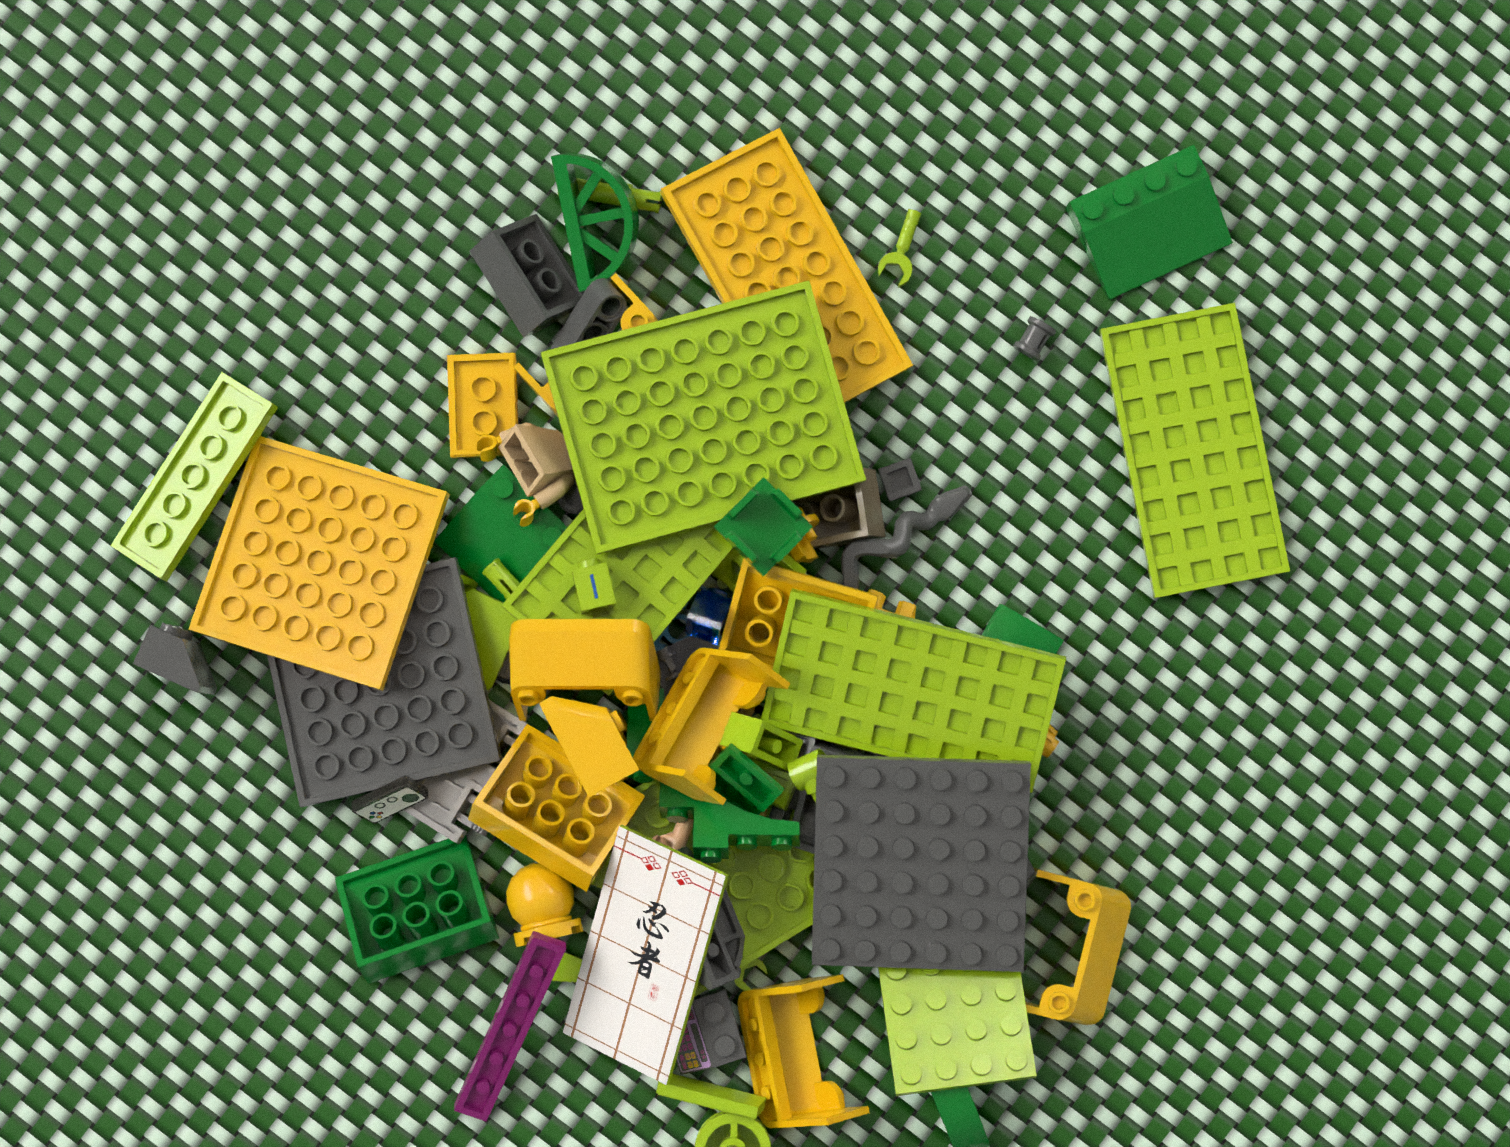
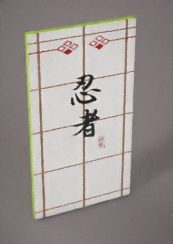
M619 826L563 1033L662 1084H670L729 875L630 829L628 826Z

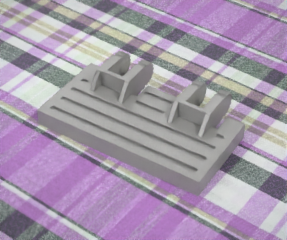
M489 700L499 748L502 754L507 744L512 746L516 741L514 737L509 735L512 731L520 735L528 723L519 721L517 716ZM490 763L418 780L414 783L411 790L425 798L402 810L457 844L461 843L467 831L455 824L457 820L481 835L486 836L488 832L469 821L468 815L465 813L471 803L473 804L477 798L473 794L474 791L481 792L496 768Z

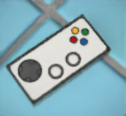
M405 775L352 801V812L376 824L428 799V788Z

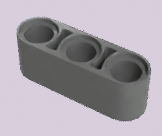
M600 278L591 282L555 338L551 349L607 335L614 331L623 313L626 311L627 303L609 279Z

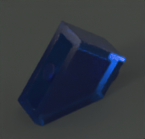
M709 587L708 590L700 588L687 616L685 634L718 645L732 599L727 598L728 594L717 588Z

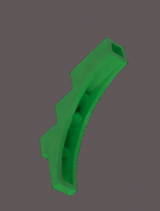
M660 689L658 711L665 700L664 689ZM646 704L628 706L626 746L632 757L652 723L649 719ZM640 770L628 776V778H633L641 783L654 781V778ZM660 782L659 810L661 818H667L668 821L674 823H683L688 819H694V859H700L705 863L721 862L722 859H729L730 846H736L740 850H754L757 846H771L772 849L777 851H788L792 847H800V822L770 819L747 812L728 801H725L724 805L695 800Z

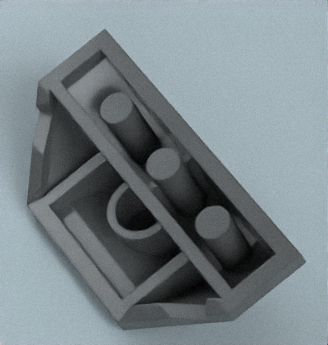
M687 846L677 850L694 858L693 851ZM726 888L699 982L709 990L739 978L741 973L739 967L743 957L745 935Z

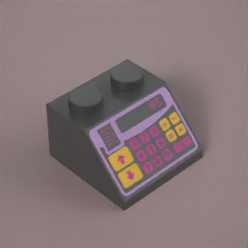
M726 987L694 997L676 1060L680 1075L718 1067L746 1058L747 1053Z

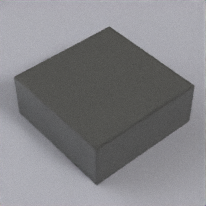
M911 458L878 469L889 502L922 491Z

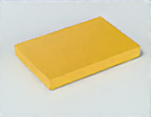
M516 353L447 355L450 458L480 457L481 451H477V441L481 435L489 434L497 438L500 436V432L514 427L515 424H519L517 372L514 369V366L517 364ZM497 448L496 457H503L501 450Z

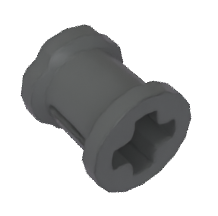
M1030 316L1027 320L1029 323L1021 339L1016 341L1013 347L1025 356L1039 361L1042 348L1048 338L1055 335L1056 330L1045 322Z

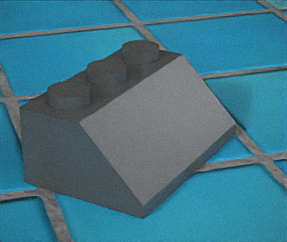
M537 214L491 231L469 251L523 338L547 328L571 313L585 292H579L575 274Z
M162 622L161 627L150 625L135 657L134 665L197 693L215 695L217 691V686L201 643L192 640L194 633Z

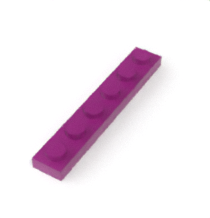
M533 931L454 1103V1111L485 1122L487 1121L566 951V942Z

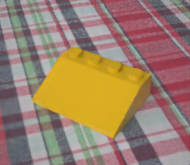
M743 558L719 649L751 653L773 670L792 588L874 609L876 608L878 595L776 565L762 577Z
M526 724L473 802L468 820L587 892L612 853L619 826L629 825L645 795L620 780L588 797L560 743Z

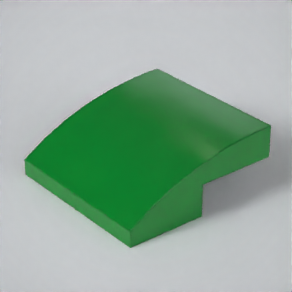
M1000 603L982 633V636L1054 654L1058 652L1064 641L1040 625Z
M732 743L708 764L716 773L714 790L726 798V801L747 812L759 815L785 790L784 787Z

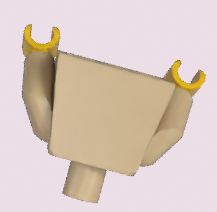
M528 422L515 424L514 427L500 432V436L497 438L489 434H483L477 441V451H481V461L490 462L494 460L497 455V448H499L527 497L533 496L534 499L532 501L521 499L514 506L513 516L519 512L528 513L520 520V526L523 527L532 523L534 512L537 509L541 508L544 510L562 498L574 485L575 478L563 434L558 430L540 428Z

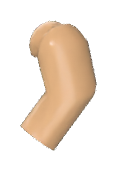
M688 819L686 822L676 823L673 832L661 836L656 835L652 839L675 850L684 848L691 834L694 820Z

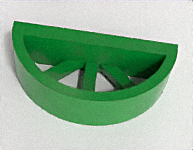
M557 154L551 156L578 290L582 292L596 279H611L627 263L633 253L638 237V208L628 184L611 166L597 158L584 154ZM574 165H579L593 171L580 193ZM603 178L614 190L621 208L584 215V206ZM624 218V235L618 252L587 231L586 225ZM591 248L612 261L599 275H596Z
M968 1087L931 1092L953 1147H990L988 1137Z

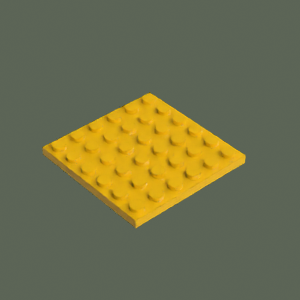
M260 436L250 451L188 630L383 691L450 494L447 491Z

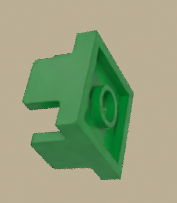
M763 477L713 528L763 577L803 539V536L813 526L802 516L803 512L779 488L775 489Z

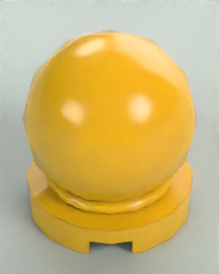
M531 863L520 868L511 878L506 891L507 906L512 918L522 925L520 928L522 932L514 933L516 947L527 945L533 931L552 938L583 932L581 919H572V916L569 915L574 905V889L571 882L540 863Z

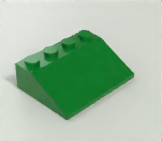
M1195 145L1189 146L1069 201L1065 208L1108 300L1233 243L1211 180Z
M504 464L479 488L434 540L451 558H458L459 566L491 597L503 603L507 599L482 574L484 569L499 558L500 562L521 583L568 528L548 507L544 510L541 508L537 509L534 512L533 521L530 525L520 526L521 518L528 513L519 512L513 516L514 506L521 499L532 501L534 498L533 496L527 497L516 476Z
M467 835L464 836L460 844L450 839H445L335 877L357 967L368 984L500 939Z

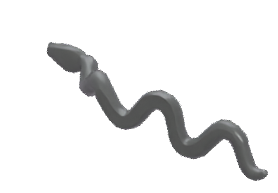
M964 485L935 497L925 513L916 511L903 512L895 521L894 533L891 539L863 538L852 540L844 548L841 557L842 585L854 589L859 588V557L870 555L881 558H898L904 555L910 548L913 529L930 530L939 521L951 518L972 496L970 488Z

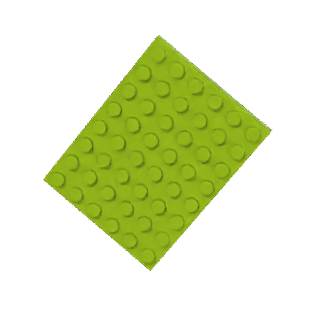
M810 281L541 352L596 555L719 522L763 477L775 489L779 488L792 502L866 481Z

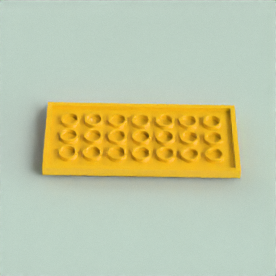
M780 128L661 188L660 194L722 304L810 281L844 403L913 366Z

